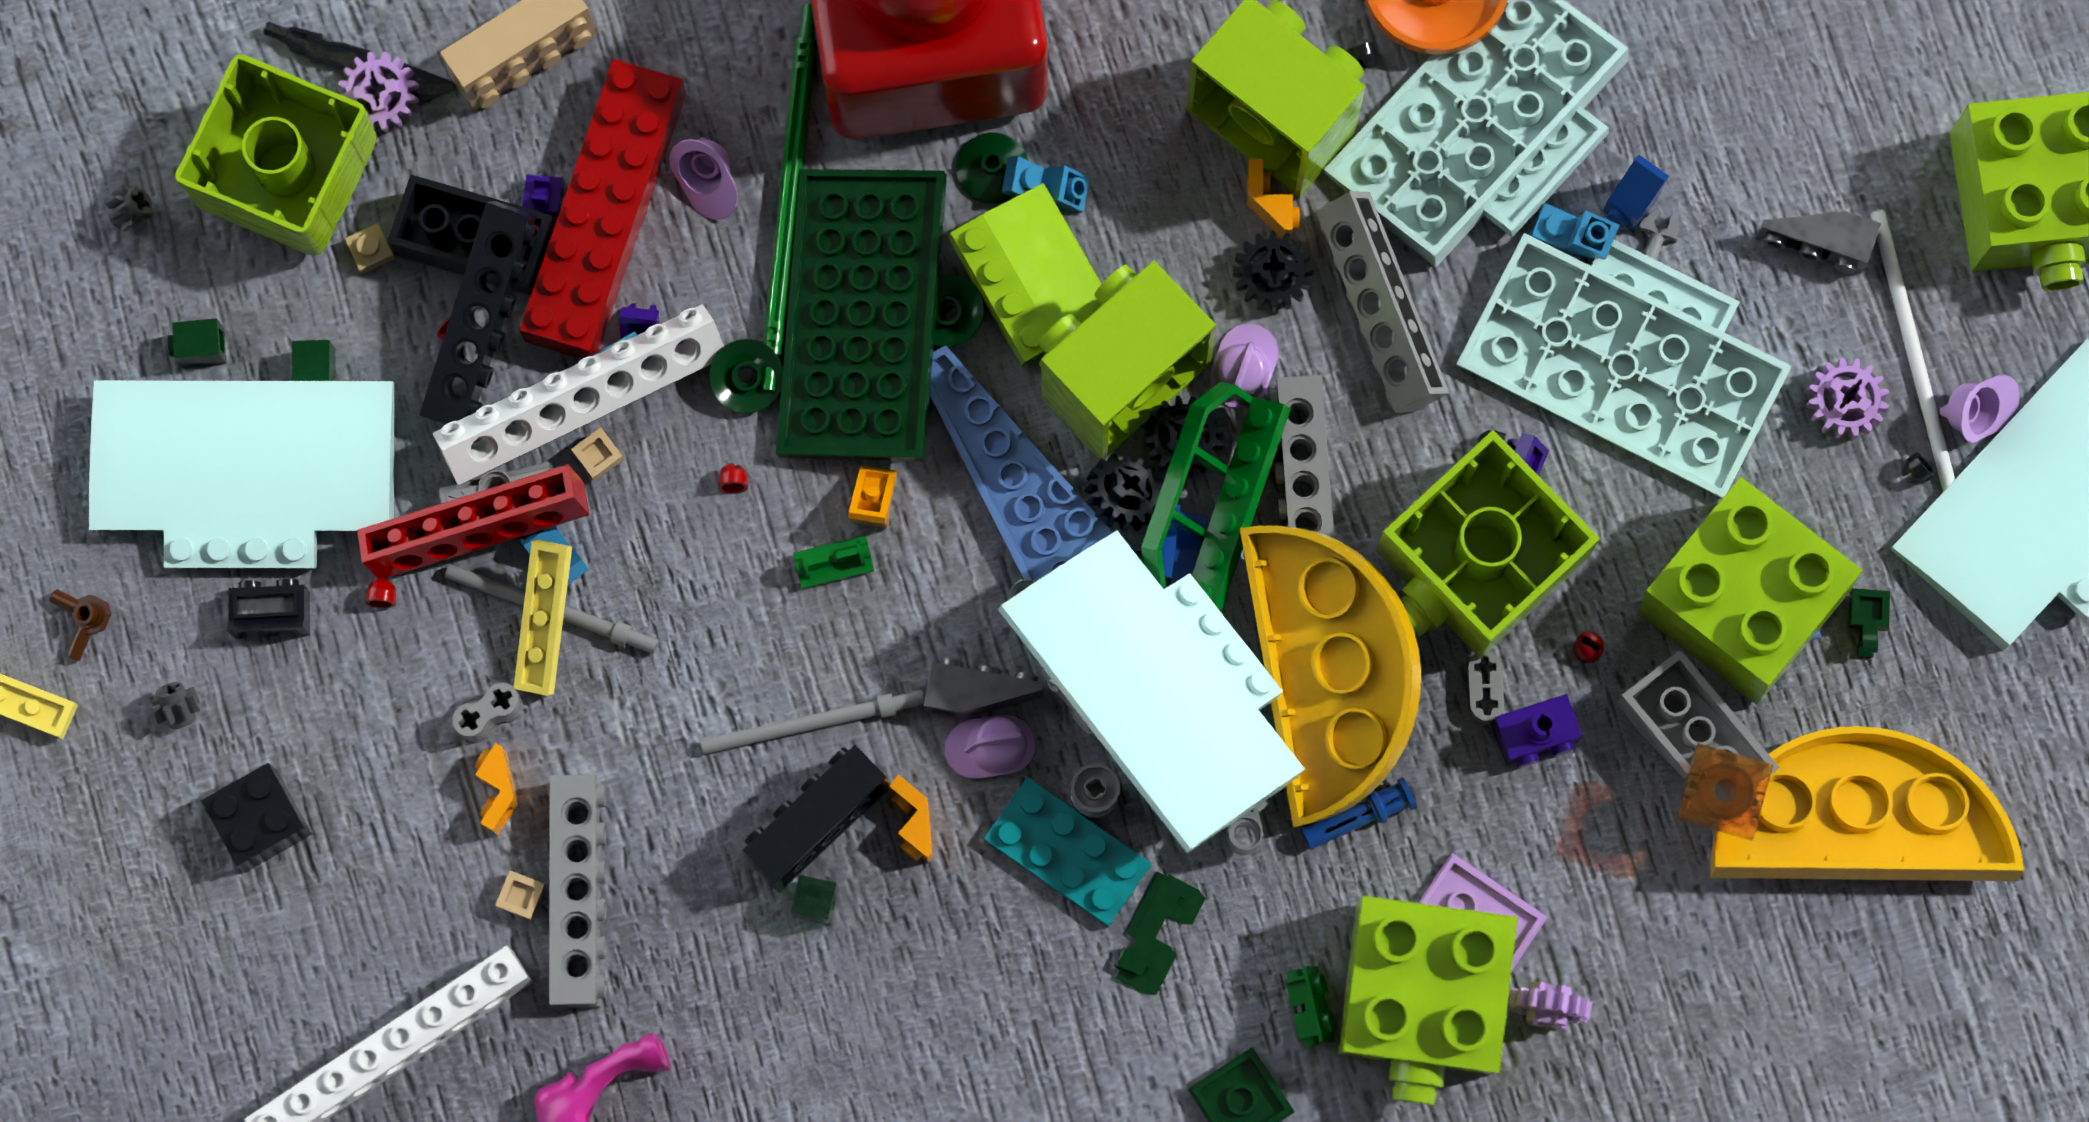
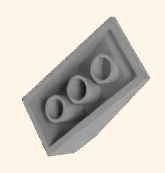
M1681 649L1622 694L1616 704L1640 734L1688 783H1696L1700 775L1711 766L1732 764L1746 773L1754 788L1779 768Z

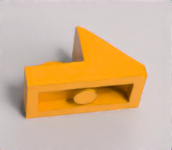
M860 465L848 512V519L851 523L888 529L890 506L897 479L896 470Z

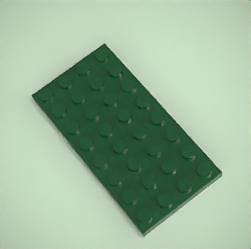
M800 169L776 455L779 458L925 461L947 181L945 171Z

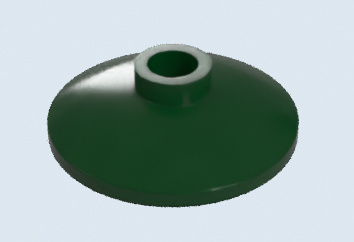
M984 133L972 138L963 146L957 158L956 174L960 186L970 197L983 203L996 204L1012 199L1013 197L1002 192L1008 157L1020 156L1028 160L1025 150L1015 139L1002 133ZM989 159H996L999 162V166L995 169H990L985 164Z
M958 275L939 276L934 346L944 347L946 345L948 348L959 346L970 340L977 333L983 322L985 308L982 295L977 287L964 277ZM949 309H956V317L952 320H947L945 318L946 312Z
M739 339L728 343L717 352L710 366L709 382L715 397L725 407L739 413H754L765 409L778 397L782 387L783 366L777 354L765 343L754 339ZM767 367H770L775 375V392L761 391L762 376ZM743 368H749L752 371L751 379L745 382L741 381L738 377L739 371Z

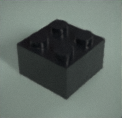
M270 763L264 764L201 800L235 865L245 873L313 835L280 774Z

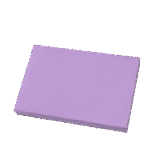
M1451 853L1418 902L1421 904L1517 916L1518 922L1512 970L1548 918L1453 853Z

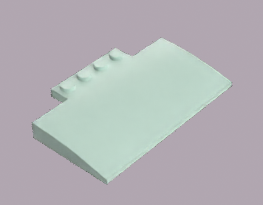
M1508 0L1500 21L1483 40L1468 49L1456 53L1431 55L1326 166L1324 174L1345 193L1349 191L1370 192L1383 226L1435 268L1483 216L1513 237L1609 134V127L1584 108L1628 62V47L1564 0Z
M1526 233L1523 234L1456 364L1720 498L1727 494L1792 367L1724 333L1740 303L1739 301L1616 240H1613L1607 258L1605 260L1595 258L1590 266Z
M2088 338L1890 548L2002 651L2017 639L2055 596L2059 597L2083 620L2089 617Z
M94 380L89 470V530H164V568H317V531H357L358 529L394 518V381Z
M1115 531L1065 562L999 607L998 611L1187 853L1292 783L1305 770L1259 711L1283 693V690L1190 573L1163 589L1118 531Z

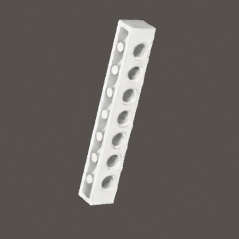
M704 305L688 308L682 311L679 316L662 324L652 325L645 332L635 337L621 340L611 348L595 356L585 357L578 364L561 372L552 373L544 380L528 388L518 389L509 397L492 405H485L475 413L459 421L449 422L442 429L432 434L455 481L460 485L710 365L717 352L724 347L714 320ZM685 340L681 345L677 346L678 343ZM652 356L649 360L643 362L646 358ZM617 373L614 377L609 378L612 374ZM584 389L582 392L576 394L577 391ZM550 405L547 409L542 410L545 406ZM517 421L515 424L508 426L510 423ZM482 438L480 441L473 443L476 439Z
M506 945L246 1117L244 1121L324 1122L532 984L533 981L514 951Z

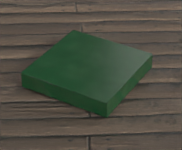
M1253 1047L1188 1088L1189 1093L1208 1122H1281L1295 1112Z

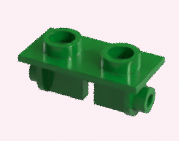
M866 535L793 553L801 589L874 572Z
M1303 966V972L1302 969L1287 972L1288 980H1285L1291 1007L1305 1004L1306 1008L1305 1012L1293 1014L1298 1040L1303 1041L1304 1048L1319 1045V1042H1336L1334 1032L1337 1030V1024L1333 1012L1328 1010L1325 995L1328 993V985L1324 974L1319 972V967Z

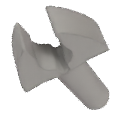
M1659 208L1646 216L1638 228V231L1645 232L1648 238L1644 254L1655 260L1658 258L1662 244L1668 240L1676 243L1679 236L1677 221L1673 213L1670 215L1667 228L1662 230L1660 234L1657 233L1655 220L1658 216Z

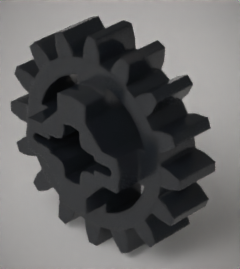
M1275 231L1270 232L1269 239L1264 240L1260 233L1255 236L1254 246L1245 241L1243 243L1245 254H1236L1235 262L1241 266L1233 268V277L1242 279L1236 282L1235 288L1237 291L1246 289L1244 301L1247 303L1253 298L1256 299L1258 310H1261L1265 303L1270 304L1272 313H1276L1277 306L1280 303L1289 310L1291 309L1292 298L1299 302L1303 300L1304 294L1301 289L1310 290L1312 281L1306 277L1313 275L1314 267L1305 264L1310 261L1311 254L1310 252L1300 253L1302 248L1300 240L1293 245L1290 244V234L1288 233L1283 236L1282 240L1276 238ZM1266 251V254L1260 260H1253L1256 255ZM1281 252L1286 253L1293 260H1288ZM1271 259L1274 260V267H1276V272L1278 273L1275 284H1273V277L1268 270ZM1296 280L1288 290L1281 292V288L1286 283H1293ZM1254 283H1258L1266 290V292L1257 288L1254 285Z
M1176 396L1175 405L1170 406L1165 400L1162 401V413L1152 410L1150 413V418L1155 423H1145L1144 432L1152 436L1144 438V447H1153L1149 452L1148 458L1150 461L1157 458L1160 459V471H1163L1170 465L1178 442V433H1181L1186 417L1176 419L1174 416L1187 414L1190 405L1196 401L1194 396L1190 398L1188 404H1183L1180 396ZM1218 413L1208 415L1205 422V427L1209 434V442L1206 443L1205 438L1201 436L1198 447L1218 459V456L1213 450H1223L1224 445L1223 441L1216 439L1224 435V427L1215 426L1220 417ZM1160 430L1168 438L1169 443L1165 450L1159 440ZM1193 459L1187 477H1192L1193 468L1197 467L1202 473H1205L1207 467Z
M1113 453L1107 461L1101 458L1088 474L1086 479L1089 482L1085 486L1084 492L1091 494L1087 501V505L1098 507L1095 513L1097 518L1103 515L1108 517L1107 526L1111 527L1114 522H1118L1121 531H1126L1130 524L1135 531H1139L1144 524L1149 526L1161 491L1159 489L1164 481L1163 479H1154L1152 477L1156 470L1154 467L1148 469L1142 467L1144 459L1139 458L1134 463L1131 462V457L1128 453H1125L1121 460Z

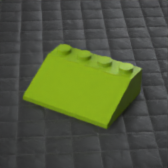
M1044 183L976 217L950 232L947 237L973 284L981 293L985 305L1021 366L1045 353L1038 345L1039 341L1060 319L1068 314H1072L1082 324L1102 304L1094 296L1101 282Z

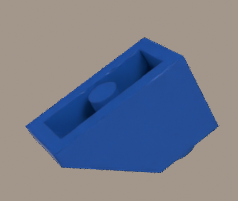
M1638 155L1607 200L1603 209L1607 213V218L1619 224V228L1624 229L1626 227L1633 232L1658 200L1669 175L1641 155Z

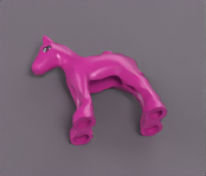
M652 1032L641 1037L636 1042L622 1045L606 1058L586 1066L580 1080H578L574 1073L569 1071L557 1083L541 1087L535 1095L533 1104L536 1108L537 1121L590 1122L589 1118L602 1090L616 1077L635 1069L652 1073L671 1070L670 1060L660 1035L656 1036Z

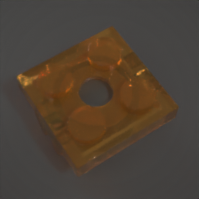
M1697 743L1691 766L1685 779L1686 783L1681 794V803L1676 819L1752 841L1755 836L1773 764Z

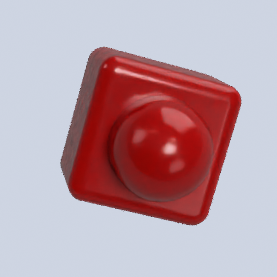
M811 0L830 121L835 131L845 138L853 140L1026 114L1037 110L1047 97L1048 42L1041 0Z

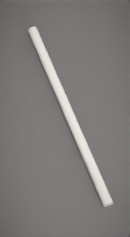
M1879 210L1870 215L1873 221L1881 223L1877 242L1942 491L1944 492L1955 480L1886 213L1885 210Z

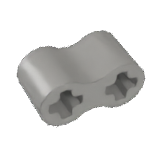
M496 683L487 690L485 696L480 701L463 704L455 710L452 716L454 729L467 742H481L488 737L491 729L497 724L514 721L521 715L523 711L522 698L512 685ZM503 695L509 699L508 702L510 704V707L505 710L499 706L500 702L498 700ZM470 716L476 720L478 726L474 730L468 727L466 721Z

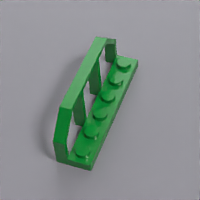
M1224 382L1216 384L1190 405L1141 546L1143 564L1163 589L1166 588L1162 547L1172 522L1194 537L1204 540L1192 576L1219 611H1222L1243 550L1240 528L1251 527L1291 408L1282 403L1252 397L1238 386ZM1228 398H1232L1240 405L1249 407L1228 467L1198 447V443L1208 414ZM1193 459L1217 475L1225 476L1207 530L1175 510Z

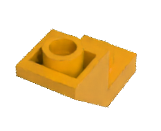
M1249 159L1247 166V206L1275 231L1281 239L1286 233L1290 234L1289 241H1291L1293 229H1299L1300 207H1293L1292 194H1263L1270 193V171H1263V159Z
M495 743L491 750L486 748L479 756L475 764V768L478 769L475 776L481 782L499 792L496 798L491 796L486 801L480 813L483 817L480 822L482 826L498 836L516 809L518 800L507 752L502 746Z
M898 774L889 785V790L893 794L890 800L906 814L911 810L915 812L898 833L899 839L903 842L900 848L913 860L918 861L922 857L929 863L933 858L928 798Z

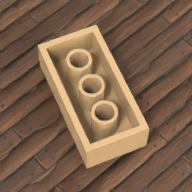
M521 0L442 50L440 54L450 77L473 111L480 107L487 108L493 105L500 98V94L511 87L516 89L523 86L530 80L531 75L541 68L548 69L553 67L561 60L562 55L571 49L577 50L586 46L592 40V36L596 34V30L589 9L583 0Z

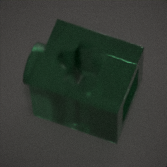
M799 874L791 907L793 918L831 926L839 892L837 883Z

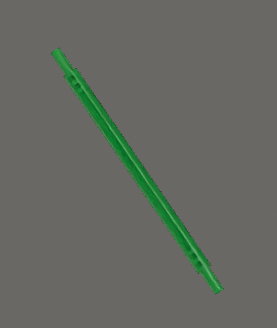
M811 4L803 5L800 37L795 40L785 145L762 340L763 343L773 349L779 359L783 358L799 177L800 169H803L817 49V40L814 39L815 24ZM767 367L763 372L761 391L775 392V375L773 370Z

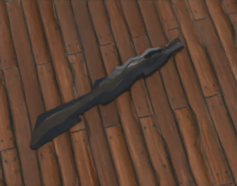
M269 21L265 25L263 32L264 35L285 43L292 54H304L312 64H325L328 70L338 68L344 70L345 67L354 70L357 67L354 58L358 57L363 62L368 61V52H372L344 42L322 39L323 35L294 26L287 28ZM406 63L402 67V69L409 67L414 72L413 76L408 80L416 81L419 84L418 89L411 91V94L419 99V104H424L456 88V84L448 79ZM383 69L387 80L393 78L399 80L394 72Z

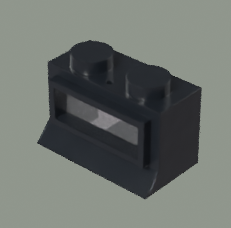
M279 579L276 580V586L261 587L260 581L246 580L240 581L238 588H228L229 622L227 631L235 639H243V632H260L263 636H277L278 631L298 630L302 636L310 635V591L305 585H299V580Z

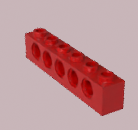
M567 464L358 529L357 533L362 563L378 579H385L589 516L590 513L584 482Z

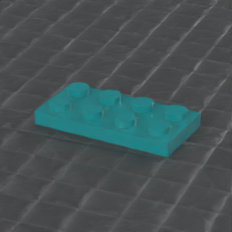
M1028 777L984 837V841L1106 927L1111 925L1152 866L1151 862Z

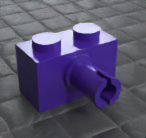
M1567 694L1496 716L1491 723L1506 766L1516 763L1518 768L1540 761L1539 755L1551 751L1554 757L1575 750L1574 744L1578 743L1582 738Z

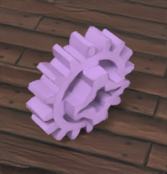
M368 52V61L363 62L356 57L354 61L357 67L354 70L345 67L344 72L349 76L348 81H339L338 85L346 90V93L341 95L363 105H371L374 115L368 114L374 130H376L377 124H379L383 131L389 132V123L394 122L401 127L403 123L400 117L403 114L412 117L413 112L408 108L409 103H418L419 99L412 95L411 91L418 89L419 84L416 81L408 80L413 76L414 72L409 67L402 69L404 61L399 57L391 62V56L387 52H383L380 60H378L373 52ZM383 69L394 72L399 80L394 78L387 80ZM366 74L361 84L358 85L360 79ZM380 84L385 90L380 92V98L377 100L372 94L377 92V86ZM400 98L397 105L391 110V107L394 105L396 100Z
M1840 358L1836 368L1828 362L1822 368L1824 374L1816 372L1812 380L1817 385H1810L1806 391L1807 394L1814 398L1806 403V408L1816 409V413L1811 420L1812 422L1819 420L1824 422L1821 430L1823 433L1833 428L1835 429L1836 439H1839L1844 432H1848L1850 439L1854 440L1858 436L1859 429L1864 435H1868L1873 430L1871 424L1878 426L1883 418L1879 413H1885L1889 407V404L1881 400L1887 397L1889 389H1879L1878 385L1883 381L1884 377L1881 375L1873 378L1870 375L1874 366L1869 365L1863 370L1860 368V359H1855L1851 366H1847L1845 359ZM1839 377H1852L1854 379L1841 380ZM1865 387L1869 391L1871 400H1869L1866 396ZM1852 389H1855L1851 402L1840 409L1844 396L1849 394ZM1824 397L1829 402L1830 411L1827 409L1825 405ZM1853 417L1856 421H1844L1841 418Z
M1534 981L1531 982L1530 989L1519 987L1518 989L1511 988L1509 990L1507 1009L1510 1012L1518 1013V1015L1526 1016L1527 1024L1567 1029L1568 1022L1579 1024V1022L1587 1023L1590 1021L1592 1002H1589V999L1581 998V996L1572 995V988L1569 986Z

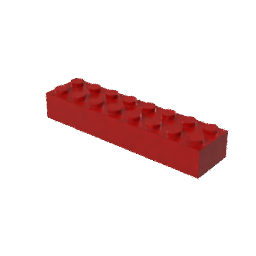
M612 59L519 328L524 342L581 359L592 356L599 351L687 94L683 79Z

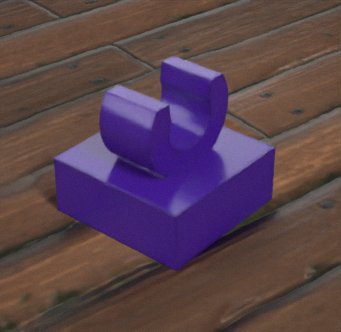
M526 174L522 207L558 217L563 198V178Z
M631 303L629 307H622L620 313V338L622 339L633 332L639 335L650 326L659 324V310H657L656 306L651 305L650 309L636 308V303Z
M1522 433L1519 440L1509 439L1507 444L1539 476L1549 450L1534 435Z

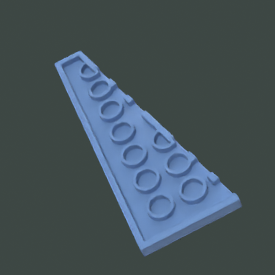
M945 345L934 351L930 397L1023 579L1038 581L1087 548L1112 534V531L1099 517L1095 516V512L951 350Z

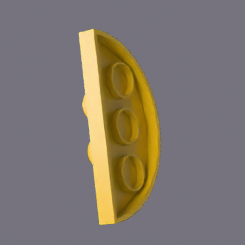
M1286 526L1240 528L1264 667L1283 690V693L1271 702L1276 733L1305 768L1292 783L1286 786L1293 828L1303 827L1338 815L1358 804L1386 778L1397 763L1413 730L1419 707L1421 692L1419 648L1412 623L1398 594L1385 576L1359 552L1332 537L1307 529Z
M1864 726L1819 730L1793 739L1768 753L1779 768L1753 788L1752 800L1757 801L1756 808L1750 807L1745 815L1736 823L1727 826H1717L1710 859V878L2018 881L2024 872L2021 849L2008 815L1987 785L1970 768L1951 754L1920 738L1894 730Z

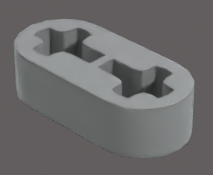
M1491 651L1482 659L1474 654L1468 662L1466 669L1469 714L1473 720L1481 724L1492 723L1496 716L1501 715L1504 708L1502 664L1499 657ZM1482 659L1486 660L1487 666L1494 667V671H1490L1488 674V684H1482L1481 672L1474 669V667L1479 666ZM1483 691H1488L1489 703L1496 704V708H1493L1489 715H1484L1483 709L1476 707V704L1482 701Z

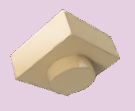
M378 223L345 238L361 274L395 259Z
M601 427L571 448L574 456L594 481L624 460L623 455Z
M509 870L495 906L533 921L547 885Z

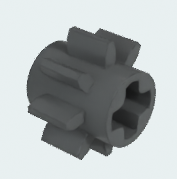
M122 185L111 193L113 198L105 202V205L108 207V218L115 227L122 229L123 232L132 227L135 232H138L148 225L147 219L152 217L154 212L151 211L152 201L145 191L138 189L137 186L127 190Z
M171 682L163 685L156 691L157 698L151 701L153 704L151 709L157 723L160 724L167 721L171 729L188 726L196 718L194 712L200 711L198 705L200 701L195 688L191 687L185 690L181 682Z

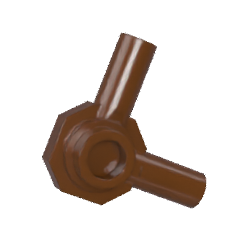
M56 589L50 596V602L72 613L73 622L77 628L66 656L80 661L90 636L105 630L111 617L110 607L107 601L95 595H87L76 599Z

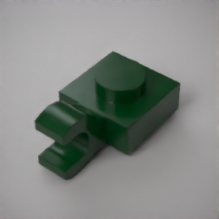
M1852 588L1849 593V628L1860 629L1857 646L1858 657L1873 658L1874 653L1878 652V631H1887L1889 628L1890 591Z

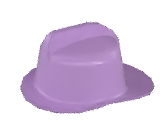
M704 137L697 140H683L677 143L669 155L670 167L689 202L697 212L706 218L718 220L728 217L735 210L738 202V192L734 180L729 173L731 164L727 151L720 144L707 140Z
M1249 323L1238 325L1228 331L1220 344L1211 368V388L1219 382L1229 383L1238 386L1252 397L1261 399L1270 383L1279 352L1276 339L1270 331L1260 325ZM1228 398L1223 402L1228 407L1240 409L1247 407L1240 405L1232 398Z
M2004 374L1994 376L1980 383L1959 385L1951 394L1948 404L1940 408V414L1948 418L1951 427L1960 431L1966 441L1971 443L1977 442L2003 429L2015 416L2020 398L2018 384L2014 378Z
M1010 715L989 716L960 723L949 733L945 742V757L948 765L957 774L972 779L1007 775L1021 771L1030 763L1035 753V738L1032 730L1023 720Z

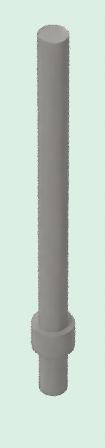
M452 564L446 570V579L524 606L525 591ZM565 606L564 622L608 637L611 643L624 648L630 645L652 654L656 653L659 640L633 631V626L619 621L614 624Z
M919 690L897 696H892V693L877 696L875 701L700 740L703 755L877 715H881V718L894 716L896 711L924 705L923 692Z

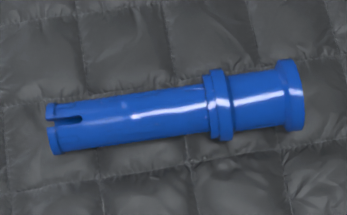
M1401 777L1397 779V784L1377 793L1373 790L1366 797V800L1338 815L1303 827L1301 831L1309 849L1313 850L1317 846L1346 835L1375 820L1377 823L1381 822L1383 824L1387 822L1389 816L1406 808L1410 810L1416 809L1417 806L1405 779ZM1399 797L1398 799H1396V800H1394V801H1391V802L1385 804L1386 802H1388V801H1390V800H1392V799H1394V798ZM1371 810L1370 812L1361 815L1363 812ZM1354 817V819L1325 832L1326 829Z

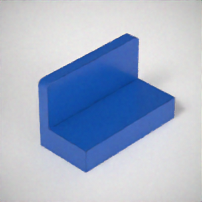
M1181 505L1176 506V511L1206 530L1208 529L1209 517L1207 515L1180 512ZM1172 522L1162 547L1165 581L1168 586L1189 573L1192 575L1204 541L1194 537Z

